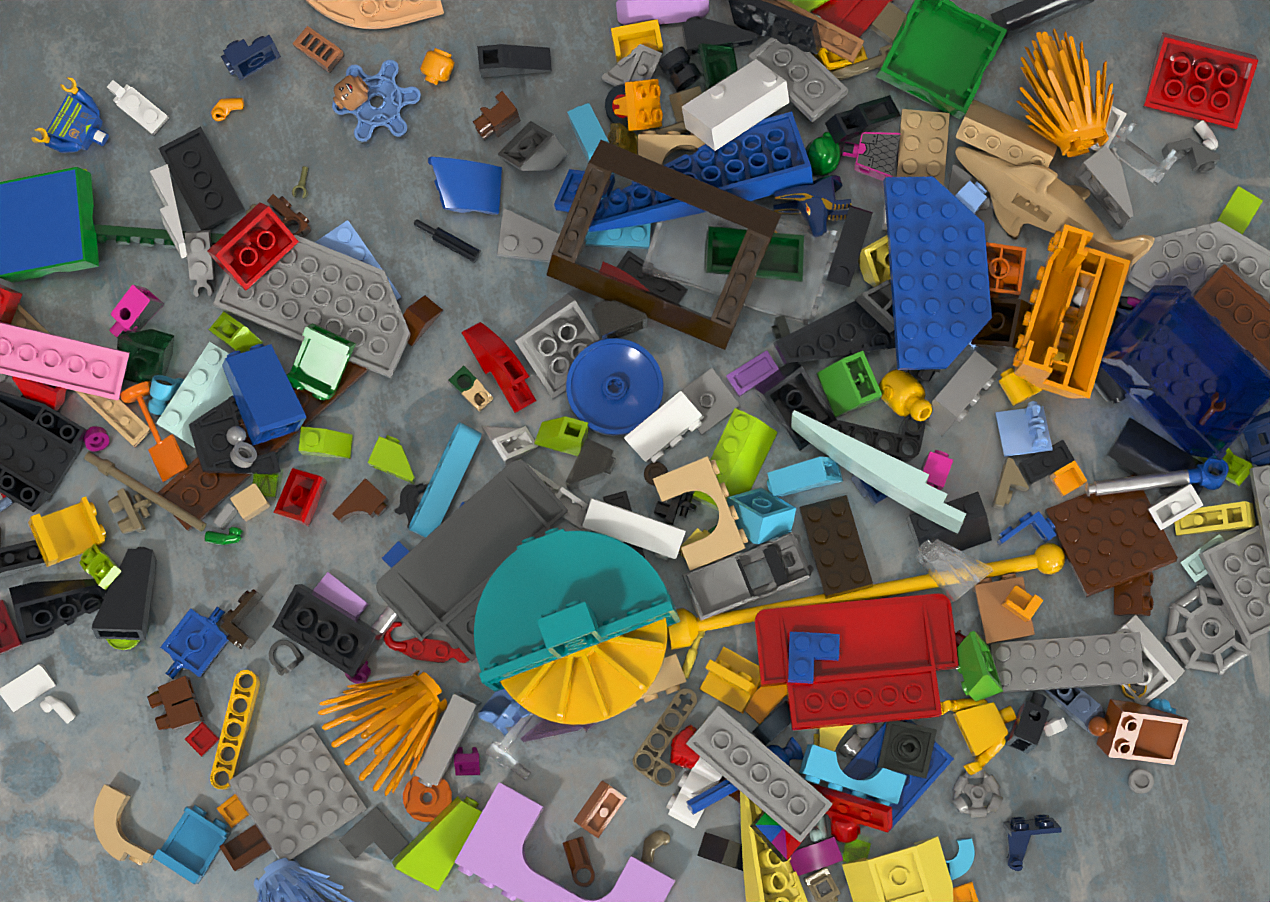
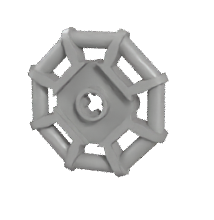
M1198 584L1195 589L1175 603L1170 604L1167 636L1164 637L1165 642H1168L1184 663V668L1223 675L1227 669L1245 656L1249 657L1251 654V640L1246 643L1243 642L1242 638L1241 643L1235 641L1234 636L1237 628L1224 603L1222 602L1221 606L1208 604L1207 597L1221 599L1216 588ZM1198 599L1201 606L1191 613L1185 609V607ZM1181 615L1186 618L1184 632L1177 633L1179 617ZM1207 623L1216 626L1214 636L1205 633V625ZM1186 638L1193 647L1194 651L1190 655L1179 641L1180 639ZM1230 646L1233 647L1236 651L1223 660L1220 653ZM1200 653L1214 656V662L1197 659Z

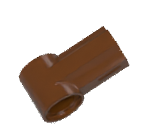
M583 836L563 842L574 882L580 887H589L595 880V872ZM581 869H588L591 873V878L586 883H581L577 879V873Z

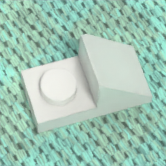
M1187 484L1168 496H1161L1148 508V511L1158 528L1162 530L1203 506V503L1193 486Z

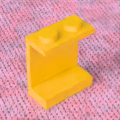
M86 496L73 506L42 517L40 513L30 517L28 524L46 567L81 555L86 549L91 548L93 544L99 547L103 546L106 532L102 524L98 525L95 518L97 516L95 506L92 502H88Z

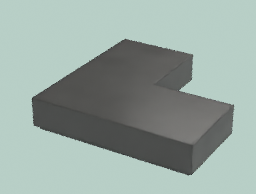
M377 806L339 840L355 859L375 843L392 860L409 844Z

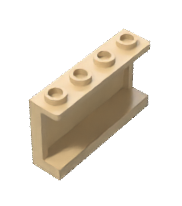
M974 99L956 134L957 139L1017 166L1029 164L1048 168L1057 149V145L1028 127L1029 124Z

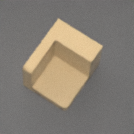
M255 483L230 498L246 522L271 506Z

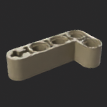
M681 689L677 692L633 757L634 768L661 787L670 786L675 779L674 769L659 758L697 703L696 694L690 689ZM689 694L692 704H686L683 707L682 711L686 712V714L682 716L679 711L671 707L675 704L678 708L682 701L679 696ZM668 714H675L678 717L679 723L676 727H668L665 724V717ZM660 734L664 737L665 744L661 748H655L651 745L650 740L653 735ZM642 754L648 755L651 759V764L646 769L639 768L636 763L637 758ZM660 769H668L670 771L671 779L669 782L662 783L657 779V773Z

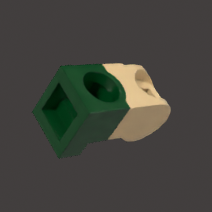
M464 365L448 379V383L478 412L494 399Z

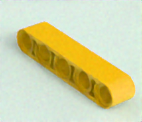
M249 670L240 671L234 679L210 775L211 784L217 789L228 790L231 788L228 783L223 786L219 784L218 775L221 772L225 771L229 776V780L238 775L260 687L259 676ZM246 675H251L253 678V684L249 688L242 686V679ZM240 699H245L247 708L244 712L239 713L236 710V703ZM234 723H238L241 727V732L236 737L230 734V727ZM229 747H232L235 751V756L231 761H227L224 758V751Z

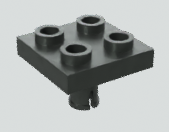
M888 721L885 727L877 767L927 779L937 729L902 721Z

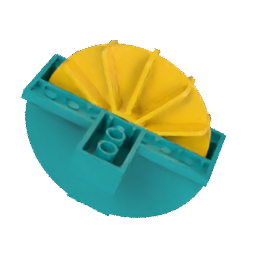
M553 528L546 531L543 537L536 539L533 536L524 539L522 545L517 546L518 550L506 558L493 573L478 603L474 623V645L481 670L479 676L482 683L495 692L505 689L518 704L529 712L546 720L561 724L583 725L597 723L622 713L636 703L654 682L665 656L667 627L680 622L669 591L656 570L641 554L615 538L594 532L565 531L564 528L561 530Z

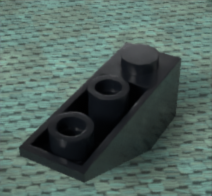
M506 44L477 46L481 78L552 72L550 48Z

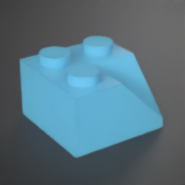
M758 488L728 497L729 507L734 505L739 519L735 520L738 529H744L750 542L762 544L792 531L796 507L773 496V494L765 489Z

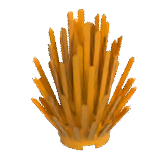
M1055 28L1052 32L1055 41L1052 39V36H1048L1047 32H1042V34L1037 32L1036 37L1042 50V55L1034 40H1032V44L1035 49L1033 51L1035 60L1029 48L1025 46L1024 48L1039 79L1035 77L1026 59L1021 57V61L1024 67L1020 68L1040 102H1036L1025 88L1020 87V91L1042 117L1027 103H1022L1020 100L1016 101L1030 114L1026 115V118L1037 126L1029 125L1028 127L1060 147L1063 156L1067 154V157H1076L1090 152L1088 148L1097 143L1101 147L1109 139L1106 126L1114 99V94L1111 95L1113 83L1108 86L1104 104L1107 61L1103 63L1102 74L1100 75L1099 70L1096 72L1094 108L1088 60L1085 58L1083 42L1081 41L1079 44L1080 59L1078 60L1074 38L1070 36L1068 40L1066 31L1063 34L1065 41L1062 39L1061 42Z

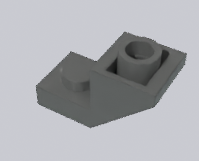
M1190 138L1168 143L1162 149L1164 159L1172 157V160L1184 158L1187 153L1192 171L1199 169L1201 172L1210 171L1215 168V165L1220 160L1219 154Z

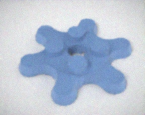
M394 60L383 62L379 73L373 76L365 74L358 65H351L346 70V76H360L369 88V92H367L368 100L353 111H349L345 107L340 109L334 101L332 108L339 115L351 113L357 117L358 124L354 129V136L358 141H368L372 136L373 130L378 126L387 127L391 134L397 137L403 136L407 131V124L400 117V110L405 105L416 104L420 100L421 94L416 87L401 88L396 84L395 77L399 71V66ZM375 96H380L384 99L379 108L373 107L370 104L371 99Z

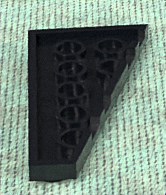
M856 301L773 343L784 365L848 356L860 351L869 353L896 349L895 331L893 330L889 333Z

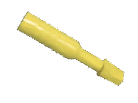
M705 631L699 632L686 655L682 666L686 679L689 678L698 654L697 649L701 638L704 637Z

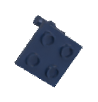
M1045 814L1036 815L1034 819L1025 820L1024 817H1012L1010 821L1003 822V827L1006 829L1008 836V866L1012 870L1021 871L1031 835L1061 833L1060 825L1052 817L1049 818V815Z

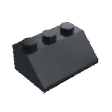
M979 492L945 503L966 513L958 534L918 513L909 515L906 518L923 565L992 541L987 514Z

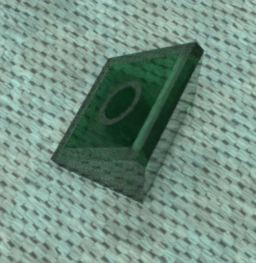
M704 43L698 45V60L704 92L738 71L734 48Z

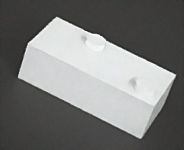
M755 59L683 105L682 112L685 128L716 151L788 104L787 82Z
M594 498L590 499L582 522V527L610 536L621 542H627L655 552L654 556L667 561L669 557L677 558L686 532L681 528Z

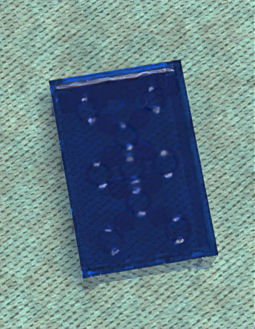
M1154 285L1107 339L1100 366L1186 453L1191 456L1221 460L1227 454L1226 450L1270 400V376L1253 359L1254 356L1249 350H1244L1220 325L1221 322L1215 316H1211L1199 304L1186 286ZM1214 393H1219L1216 403H1221L1226 398L1225 409L1219 412L1216 411L1202 426L1199 420L1211 406V396Z

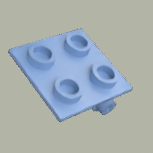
M1031 401L1028 403V407L1024 409L995 412L1004 457L1053 450L1044 406L1038 405L1036 401Z

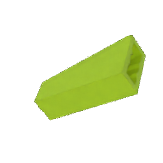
M457 796L394 858L392 862L394 868L439 891L482 813V810L478 807L479 802L468 796L465 799Z

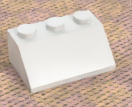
M680 391L625 436L624 439L645 462L649 463L652 461L656 463L665 455L663 451L670 445L674 448L684 439L682 437L683 434L688 430L693 432L702 425L700 420L704 416L688 396Z
M1134 615L1112 634L1140 632L1144 683L1137 684L1147 685L1146 692L1139 698L1128 684H1123V686L1135 698L1133 700L1136 703L1145 706L1175 683L1185 670L1137 615Z

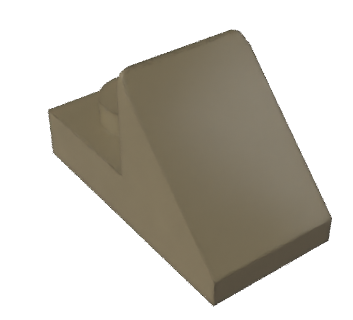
M1009 457L1004 461L992 507L1002 509L1005 504L1009 505L1013 493L1012 490H1009L1010 487L1025 492L1029 490L1014 460Z

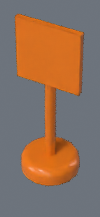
M146 381L120 393V398L124 403L138 401L157 443L148 451L162 482H165L188 466L174 435L171 434L162 440L143 400V398L150 395L151 382Z

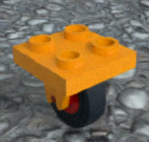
M658 79L625 82V84L612 88L605 99V110L610 121L616 126L628 127L629 131L662 127L663 113L660 106L661 89Z

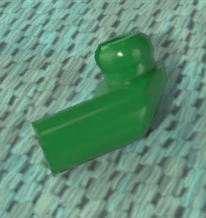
M230 527L229 534L207 531L204 539L207 543L221 546L235 544L242 539L240 537L242 530L237 527Z

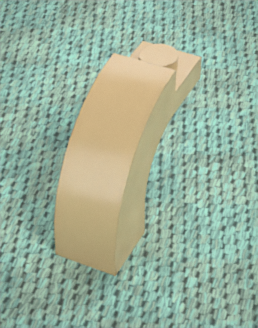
M104 784L96 800L93 815L95 832L101 845L118 861H125L129 854V860L136 864L151 863L155 853L130 841L124 834L121 826L122 813L131 796L111 785Z

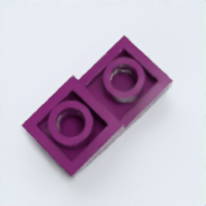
M832 836L814 844L797 848L791 856L790 863L793 871H796L797 875L800 876L843 861V857L835 837Z

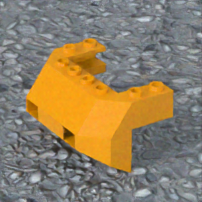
M1064 224L1060 231L1056 230L1054 237H1051L1047 251H1050L1045 265H1040L1037 272L1038 288H1033L1029 302L1033 303L1030 312L1026 311L1022 325L1026 326L1024 335L1019 334L1015 348L1019 350L1015 354L1012 365L1015 366V375L1042 390L1070 399L1090 398L1131 261L1086 247L1094 233ZM1075 286L1085 288L1080 308L1070 306ZM1058 351L1065 353L1063 362L1054 359Z

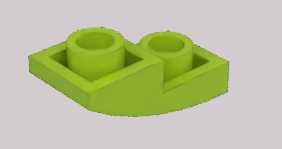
M96 544L86 549L79 561L84 571L90 574L97 584L105 590L121 572L116 563Z

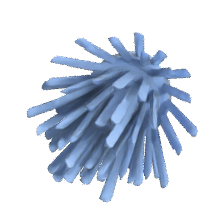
M282 858L272 862L264 868L266 873L259 880L257 877L254 880V888L258 893L257 902H325L313 889L333 902H341L335 897L345 902H354L340 894L337 890L329 887L332 886L339 890L344 889L342 885L327 880L330 875L302 867L295 858L294 861Z

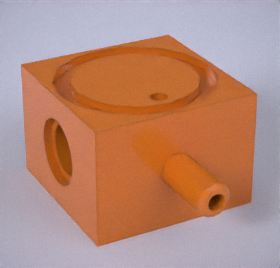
M986 242L990 297L1019 298L1021 295L1027 248Z

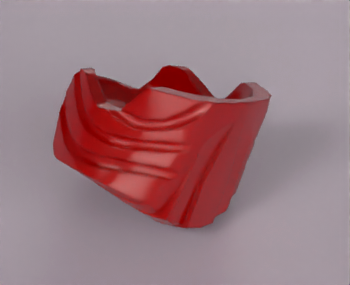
M689 724L673 737L670 763L690 769L697 763L700 756L685 744L697 730L693 725Z

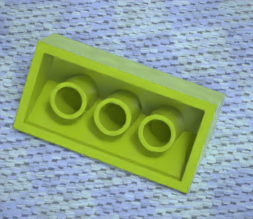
M734 408L710 461L715 459L720 473L716 474L719 483H725L730 496L751 490L778 433L758 418L737 408ZM701 491L694 492V500L719 511L717 504L708 494Z

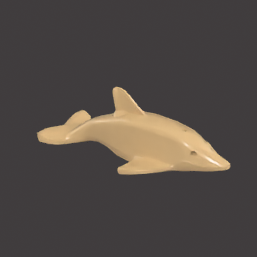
M963 146L955 150L956 156L962 165L990 193L995 215L1000 225L1013 239H1018L1022 226L1027 223L1051 233H1055L1056 230L1060 231L1064 224L1094 233L1093 237L1087 245L1095 250L1131 261L1124 285L1128 280L1132 266L1150 250L1155 238L1150 235H1139L1123 240L1114 239L1085 202L1091 194L1090 190L1077 185H1067L1057 178V173L1047 167L1029 164L1017 166L984 150H974Z

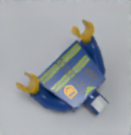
M66 77L71 81V87L66 89L62 84H60V87L64 91L72 92V96L67 94L47 131L43 128L34 129L41 133L42 138L39 140L36 137H31L34 143L44 142L45 146L60 153L78 152L80 149L88 150L92 142L104 146L109 134L100 130L103 123L99 117L100 110L90 95L82 88L76 87V81L73 78Z

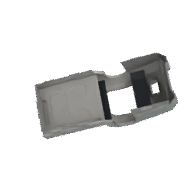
M790 532L773 538L745 553H736L682 574L699 620L702 621L748 602L765 598L808 580L813 572V567L807 562L800 544V535ZM787 555L789 556V559L792 564V566L788 568L783 559V557ZM766 559L774 579L768 584L752 589L743 567Z

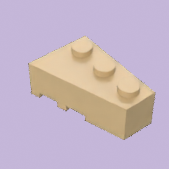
M676 654L664 658L654 682L638 701L644 699V702L647 703L659 698L658 694L666 691V694L669 695L681 690L679 685L687 681ZM634 703V704H633L631 707H629L628 709H631V708H633V707H636V706H637L636 703Z

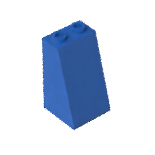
M257 344L249 349L250 351L243 353L234 351L227 355L222 364L252 445L297 432L306 419L304 410L272 344L266 346Z

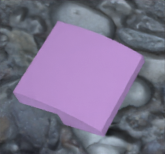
M329 572L326 573L313 590L357 618L369 605Z

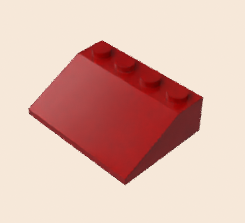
M1163 32L1156 52L1144 106L1237 129L1258 64V58L1253 54Z

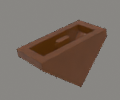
M426 295L409 306L403 314L411 334L407 343L412 347L443 312V309Z

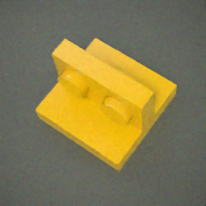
M723 647L716 661L714 662L710 659L705 668L709 673L699 689L743 714L760 685L759 666Z

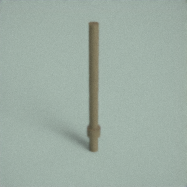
M90 451L85 455L84 459L96 466L102 474L114 477L202 532L205 529V522L115 467L113 462L108 459L103 460Z

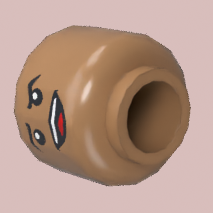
M348 75L334 86L335 96L333 100L340 109L345 107L347 110L353 111L368 100L367 92H369V88L360 76Z

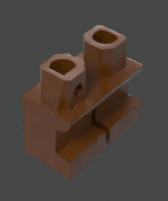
M503 91L495 96L497 104L491 109L487 107L480 108L482 115L473 121L476 131L484 141L494 133L497 137H500L521 121L517 108Z
M183 676L158 687V691L147 696L152 709L164 705L166 714L155 718L158 730L171 728L178 730L182 727L205 721L198 700L195 699L197 697L188 676Z

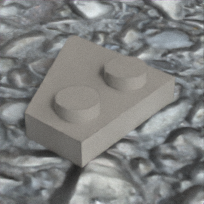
M640 44L632 50L631 54L621 59L609 72L604 73L601 80L613 86L625 84V82L652 79L662 53Z

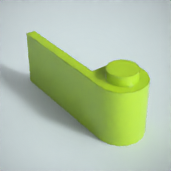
M1238 186L1217 221L1243 235L1263 200Z

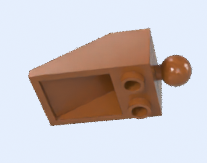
M1110 699L1105 717H1093L1088 723V729L1092 735L1099 736L1096 744L1108 757L1175 765L1189 720L1185 717L1138 703Z

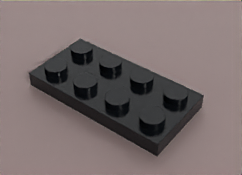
M728 0L734 24L738 27L756 31L763 37H772L785 45L796 46L803 52L818 54L822 48L817 20L763 0Z
M201 126L158 148L201 230H209L245 211Z

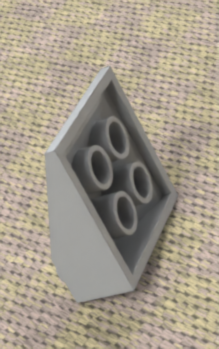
M567 294L548 307L514 341L553 399L566 390L567 375L578 354L589 345L600 341V338L575 299Z

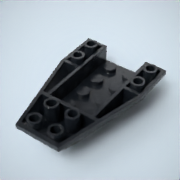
M0 391V493L34 513L54 494L78 456L86 429L43 403Z

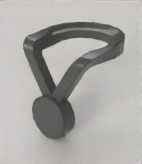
M280 640L274 643L269 650V660L280 676L292 671L304 659V655L300 650L287 640ZM280 645L289 646L297 660L284 669L275 661L273 655L274 650Z

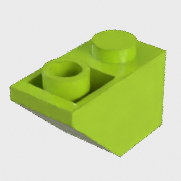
M566 416L543 421L534 444L581 457L588 439V422Z

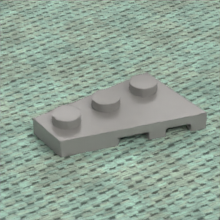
M503 208L497 256L550 263L552 252L560 234Z

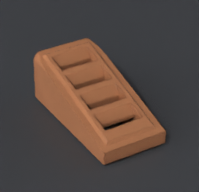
M308 26L292 43L328 73L344 57V53L340 48ZM308 35H311L312 38L303 46L301 43ZM316 40L319 41L312 51L309 50ZM324 45L326 48L320 53L319 56L316 55L319 49ZM329 51H331L332 54L325 61L323 58Z

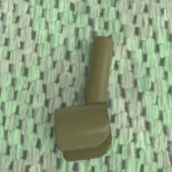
M302 167L300 181L292 189V195L295 198L298 189H303V199L308 196V190L305 188L308 167Z

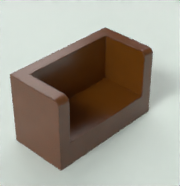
M256 825L219 846L234 871L243 869L272 850Z

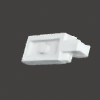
M114 80L107 86L109 91L116 96L113 99L116 105L153 136L169 119L164 112L133 87L126 84L122 88Z

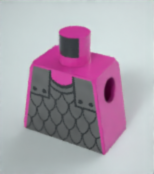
M862 132L859 144L845 141L842 156L856 158L855 171L883 181L885 177H893L900 133Z
M132 285L111 312V316L116 322L109 331L118 339H121L127 331L139 332L164 303L147 288Z

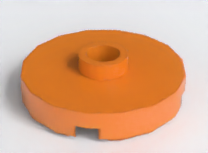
M414 776L406 784L403 791V804L406 811L414 819L422 822H432L452 802L451 788L445 779H442L441 783L437 786L432 785V787H428L418 782L419 777ZM427 792L432 794L430 802L423 800V795Z

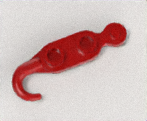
M393 622L383 635L384 642L390 649L400 651L415 660L445 663L449 659L454 658L459 663L470 661L459 647L453 649L445 641L426 638L422 641L418 638L401 642L394 641L391 637V631L395 627L402 626L401 622Z

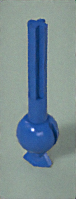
M793 737L789 739L784 748L778 745L766 746L789 767L790 760H803L802 749ZM726 779L686 801L687 808L694 815L739 789Z

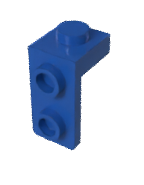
M1039 511L1034 515L1029 512L1019 519L1021 524L1013 529L1009 526L999 534L1001 539L997 543L1000 546L1029 524L1033 526L1046 543L1056 536L1054 532L1056 528L1049 518L1044 519Z

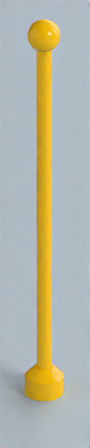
M1045 543L1040 545L1032 555L873 584L871 588L825 599L824 594L728 611L702 621L684 607L677 608L676 611L680 622L667 627L668 639L671 650L689 647L693 644L699 632L755 622L757 613L764 609L871 600L1032 569H1038L1044 574L1051 575L1063 568L1065 553L1060 546L1054 543Z

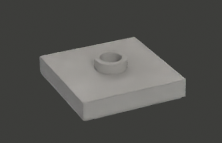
M713 368L680 390L688 396L704 416L700 420L702 425L697 428L701 435L731 415L734 408L739 409L741 407Z

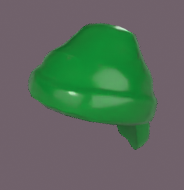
M824 132L821 137L811 141L805 148L811 164L812 174L819 176L828 175L838 167L842 155L839 143L835 144L829 132Z

